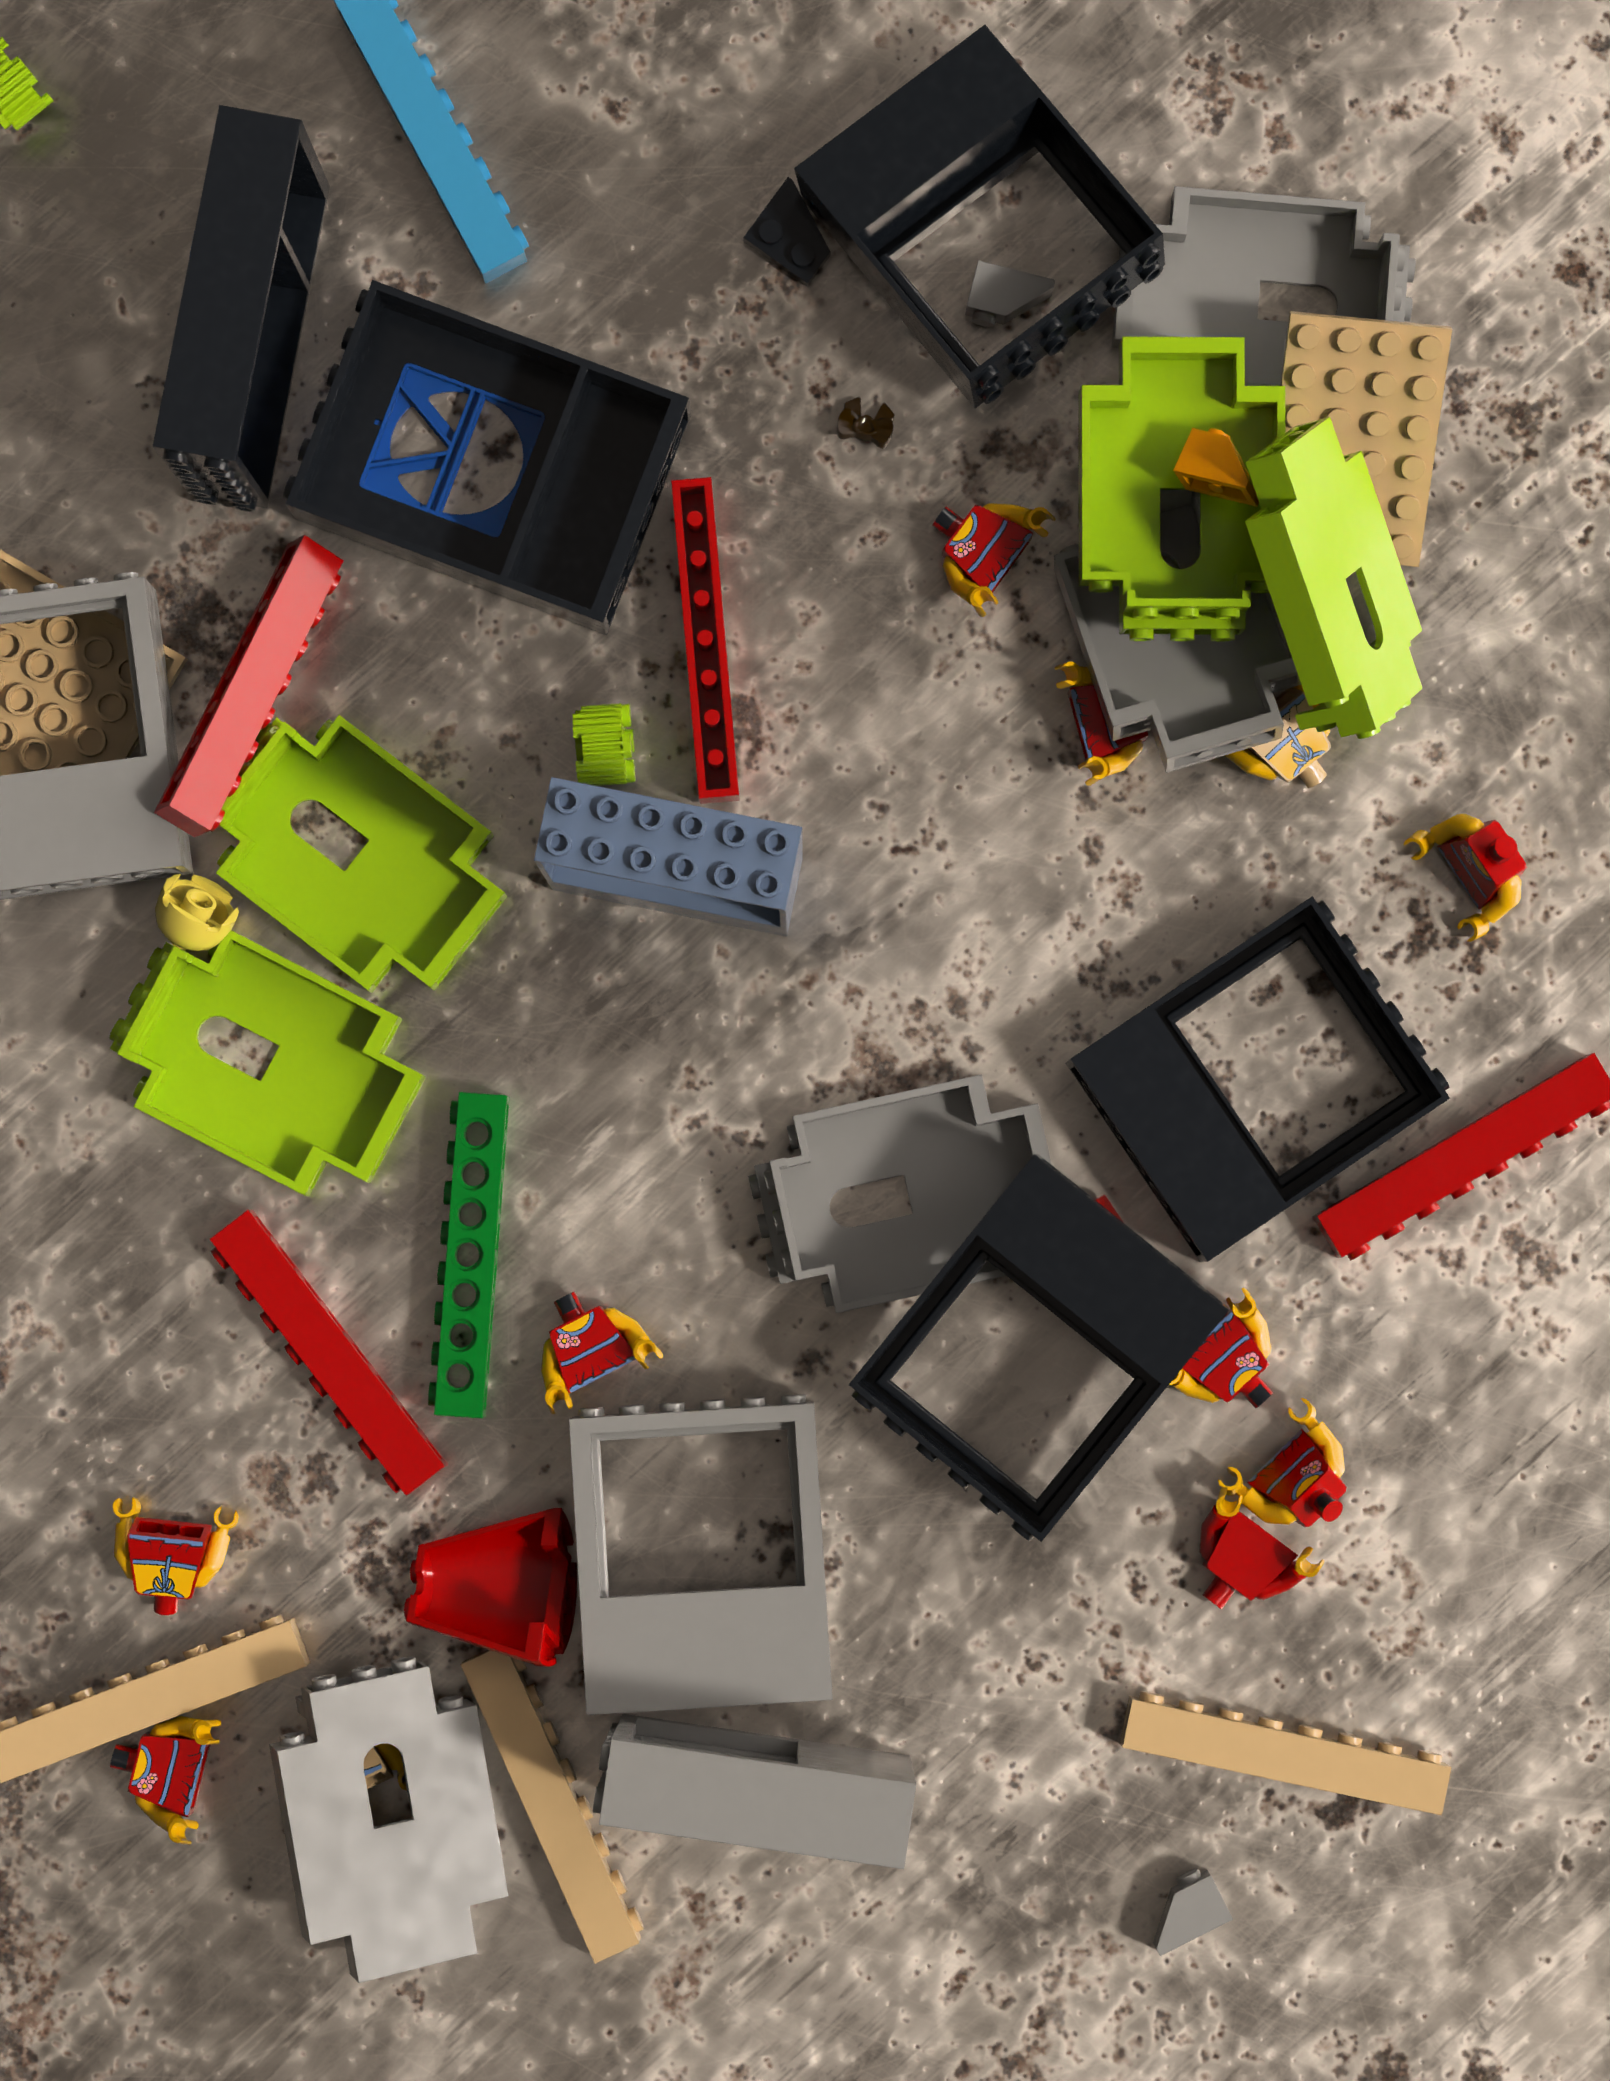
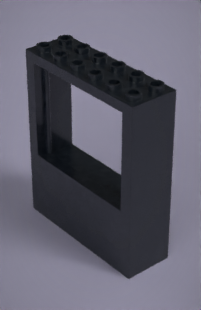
M983 25L794 168L805 204L975 409L982 403L989 404L995 401L1003 393V387L1015 378L1021 380L1028 376L1036 367V362L1047 354L1052 356L1062 350L1067 344L1068 338L1077 331L1084 332L1090 329L1098 321L1102 312L1110 306L1115 308L1123 304L1130 297L1131 290L1142 282L1147 284L1160 275L1165 265L1163 233L986 25ZM1037 153H1040L1126 255L979 365L894 261Z
M1313 896L1065 1063L1199 1262L1210 1261L1450 1099L1445 1091L1450 1088L1445 1077L1437 1068L1433 1070L1429 1068L1423 1059V1056L1427 1053L1421 1042L1414 1034L1408 1037L1399 1024L1404 1019L1392 1001L1384 1002L1377 991L1381 985L1374 973L1368 967L1365 969L1361 968L1354 958L1358 951L1353 942L1346 934L1339 936L1331 924L1335 921L1333 913L1324 901L1321 900L1317 903ZM1299 939H1302L1405 1092L1279 1176L1184 1037L1176 1022Z
M1034 1154L849 1383V1386L855 1390L851 1396L869 1411L874 1407L878 1408L887 1416L883 1422L901 1437L906 1433L911 1435L919 1442L915 1448L928 1460L935 1463L939 1458L951 1469L947 1474L960 1486L967 1489L971 1484L983 1495L979 1500L996 1515H999L1001 1511L1009 1515L1014 1520L1011 1525L1012 1528L1028 1541L1035 1537L1042 1542L1226 1315L1229 1307L1039 1154ZM987 1261L992 1263L1134 1378L1037 1499L891 1381Z

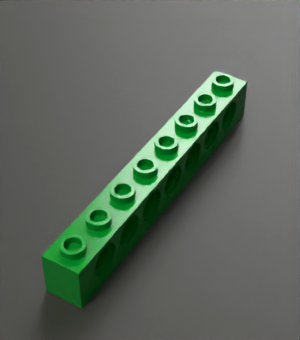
M459 1092L458 1101H451L450 1124L456 1125L455 1141H448L446 1161L448 1165H453L452 1181H445L443 1197L444 1205H450L449 1221H442L440 1244L447 1245L446 1261H439L437 1285H444L443 1301H436L434 1325L441 1326L440 1342L433 1341L431 1352V1365L438 1366L437 1382H430L428 1392V1406H435L434 1415L482 1419L486 1417L510 1097L507 1095ZM475 1123L484 1124L488 1130L487 1140L479 1146L471 1145L467 1139V1131ZM472 1163L481 1164L485 1170V1178L477 1186L468 1185L464 1179V1171ZM469 1203H476L482 1210V1218L475 1226H467L461 1219V1210ZM466 1243L474 1244L479 1251L478 1261L469 1267L462 1265L458 1260V1250ZM463 1283L470 1284L476 1291L475 1301L468 1307L459 1305L455 1300V1290ZM460 1323L468 1325L473 1332V1339L466 1347H459L452 1340V1330ZM455 1364H462L469 1370L470 1379L464 1387H456L449 1380V1370Z

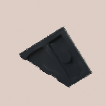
M787 177L743 237V241L808 287L831 256V251L794 181Z

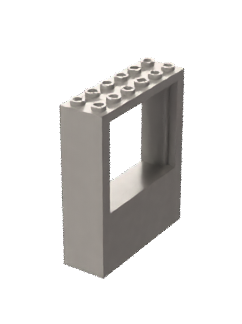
M126 572L114 575V581L98 583V578H82L75 580L72 587L58 588L56 583H46L34 586V592L18 594L17 589L0 590V624L122 608L141 750L140 757L0 776V900L171 877L174 874H193L188 833L154 813L179 763L156 589L145 577H138V573Z
M805 1394L781 1396L782 1404H766L765 1397L741 1398V1406L725 1407V1399L705 1400L700 1402V1409L686 1410L685 1402L659 1404L660 1411L645 1412L644 1404L625 1405L619 1407V1414L606 1415L604 1407L580 1408L578 1416L569 1419L586 1715L833 1700L814 1402H806ZM787 1429L797 1585L609 1596L600 1441Z
M622 1714L619 1723H612L606 1740H604L599 1763V1770L604 1772L600 1782H598V1787H596L593 1813L600 1814L599 1825L905 1868L916 1789V1779L909 1754Z

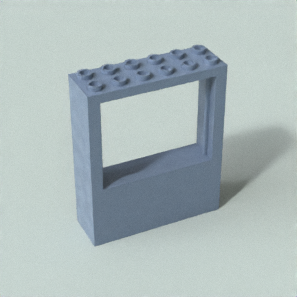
M551 777L534 861L552 890L787 937L803 860L802 827Z

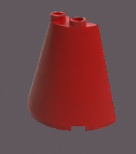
M551 1508L418 1545L416 1560L412 1561L410 1567L411 1581L417 1585L415 1593L410 1594V1597L405 1600L404 1616L406 1622L536 1666L550 1667L555 1665L557 1661L554 1656L556 1654H564L573 1628L577 1600V1562H571L572 1556L568 1553L567 1546L574 1544L569 1521L563 1509Z

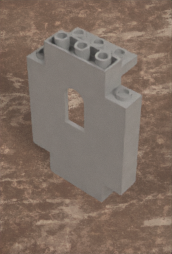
M1175 186L1171 196L1169 225L1155 224L1163 233L1165 265L1157 278L1147 284L1144 282L1131 290L1130 297L1123 304L1115 307L1112 348L1119 349L1122 337H1245V386H1280L1288 322L1257 319L1260 282L1324 288L1331 292L1336 300V316L1410 322L1413 301L1411 297H1406L1407 282L1413 283L1416 261L1415 258H1409L1410 245H1399L1400 234L1383 233L1378 243L1362 241L1363 239H1369L1371 216L1365 215V202ZM1121 248L1119 251V260L1126 255Z
M1160 490V551L1162 556H1167L1174 560L1179 569L1192 566L1200 554V493L1190 490ZM1078 501V520H1079V501ZM1079 544L1070 545L1062 549L1059 554L1054 555V572L1112 741L1151 730L1165 772L1168 773L1282 738L1284 723L1273 693L1299 686L1301 682L1270 593L1251 592V607L1246 612V629L1241 635H1235L1234 641L1216 642L1210 640V635H1194L1193 641L1179 642L1171 641L1170 635L1155 634L1152 641H1130L1129 634H1119V586H1113V591L1106 593L1089 592V586H1079ZM1245 587V590H1251V587Z
M981 1074L794 1115V1125L787 1126L792 1150L800 1148L801 1155L755 1165L756 1174L750 1175L748 1178L753 1199L761 1198L765 1213L757 1215L762 1239L770 1237L773 1253L766 1254L770 1278L779 1277L780 1284L827 1274L829 1282L821 1283L826 1307L834 1306L836 1313L921 1295L1032 1156L1039 1154L1050 1164L1051 1160L1038 1103L990 1113ZM904 1175L912 1214L856 1227L841 1226L832 1218L830 1201L839 1190ZM987 1261L969 1284L1007 1275Z
M413 1656L394 1659L391 1661V1667L376 1670L374 1665L358 1667L351 1670V1676L336 1679V1675L328 1674L311 1679L312 1685L301 1687L302 1695L295 1696L298 1713L306 1718L309 1735L305 1736L304 1732H291L280 1736V1742L269 1744L302 1937L310 1945L344 1937L350 1975L358 1983L477 1954L470 1906L509 1896L477 1706L468 1699H463L461 1695L441 1698L438 1700L439 1705L436 1706L429 1666L420 1660L416 1661ZM391 1744L399 1750L402 1757L412 1818L374 1827L364 1773V1759L369 1750L374 1746Z

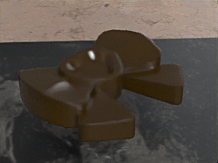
M854 398L844 404V409L838 417L837 436L840 439L856 437L861 440L871 441L879 448H886L892 438L895 415L887 404L883 403L874 419L869 415L861 416V398Z

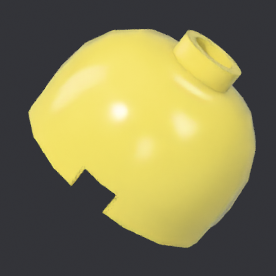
M174 874L166 879L157 899L155 917L158 928L179 949L192 951L209 950L218 945L232 930L239 914L238 907L235 910L230 905L233 897L216 882L194 874L191 880H179L181 874Z

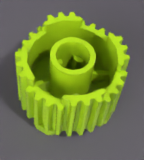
M1 37L0 124L4 129L12 125L18 131L54 100L48 93L40 97L33 88L38 80L18 56L11 61L3 51L9 45Z
M630 704L581 706V710H576L575 714H572L578 782L594 786L636 782L634 759L627 760V758H632V753L635 752L633 729H625V727H631Z

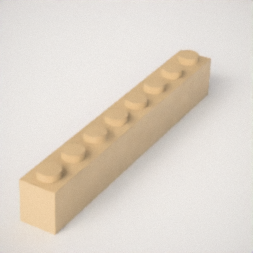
M281 1614L260 1622L261 1630L246 1636L244 1629L235 1631L221 1637L223 1645L208 1650L206 1643L184 1651L185 1659L170 1665L168 1658L145 1666L147 1674L132 1679L129 1672L108 1680L109 1688L94 1694L92 1687L69 1695L71 1703L56 1708L53 1701L32 1709L33 1718L18 1723L16 1716L0 1721V1783L308 1666L311 1661L295 1618L284 1621Z
M486 1650L463 1661L460 1664L594 1963L596 1964L639 1944L641 1939L639 1931L644 1930L642 1920L636 1908L628 1909L622 1894L627 1892V1888L619 1870L617 1869L612 1872L605 1857L611 1855L606 1840L601 1832L594 1834L589 1823V1819L594 1818L591 1807L585 1795L577 1796L572 1782L577 1780L574 1769L568 1758L561 1760L555 1745L560 1743L556 1729L551 1721L544 1723L538 1709L544 1706L535 1684L527 1685L521 1672L527 1669L526 1663L491 1650Z
M1140 1691L1139 1698L1129 1696L1120 1738L1122 1748L1437 1815H1442L1452 1767L1441 1762L1442 1755L1418 1750L1417 1757L1401 1753L1402 1746L1386 1742H1378L1377 1748L1362 1745L1363 1738L1343 1733L1338 1734L1337 1740L1322 1737V1729L1306 1725H1299L1298 1731L1282 1728L1283 1721L1259 1716L1258 1723L1242 1720L1244 1713L1226 1708H1220L1219 1714L1204 1712L1203 1704L1180 1699L1179 1706L1163 1703L1164 1696L1151 1692Z

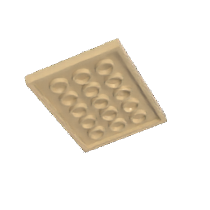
M1290 311L1280 386H1285L1286 432L1294 426L1327 417L1331 418L1343 455L1362 451L1400 565L1419 567L1452 328L1450 326Z

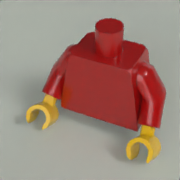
M1222 1487L1220 1489L1216 1504L1201 1525L1199 1552L1204 1559L1202 1565L1216 1575L1203 1593L1204 1597L1220 1609H1223L1235 1591H1238L1250 1601L1254 1598L1265 1600L1289 1591L1306 1577L1317 1575L1324 1564V1559L1318 1564L1308 1562L1306 1558L1311 1554L1312 1547H1306L1299 1558L1295 1560L1298 1556L1295 1552L1239 1511L1243 1499L1241 1494L1237 1501L1229 1502L1225 1500L1228 1488Z

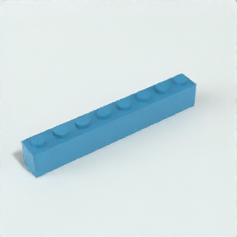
M334 0L338 13L485 284L526 263L527 259L524 249L528 248L529 244L520 227L517 225L511 228L505 217L506 214L510 213V209L501 192L498 191L493 194L486 182L492 176L481 156L477 159L473 158L468 146L473 144V141L463 122L457 125L454 123L449 112L455 108L444 88L438 91L435 88L431 78L436 73L426 54L418 56L412 45L418 40L407 19L400 22L394 12V9L399 7L397 1Z

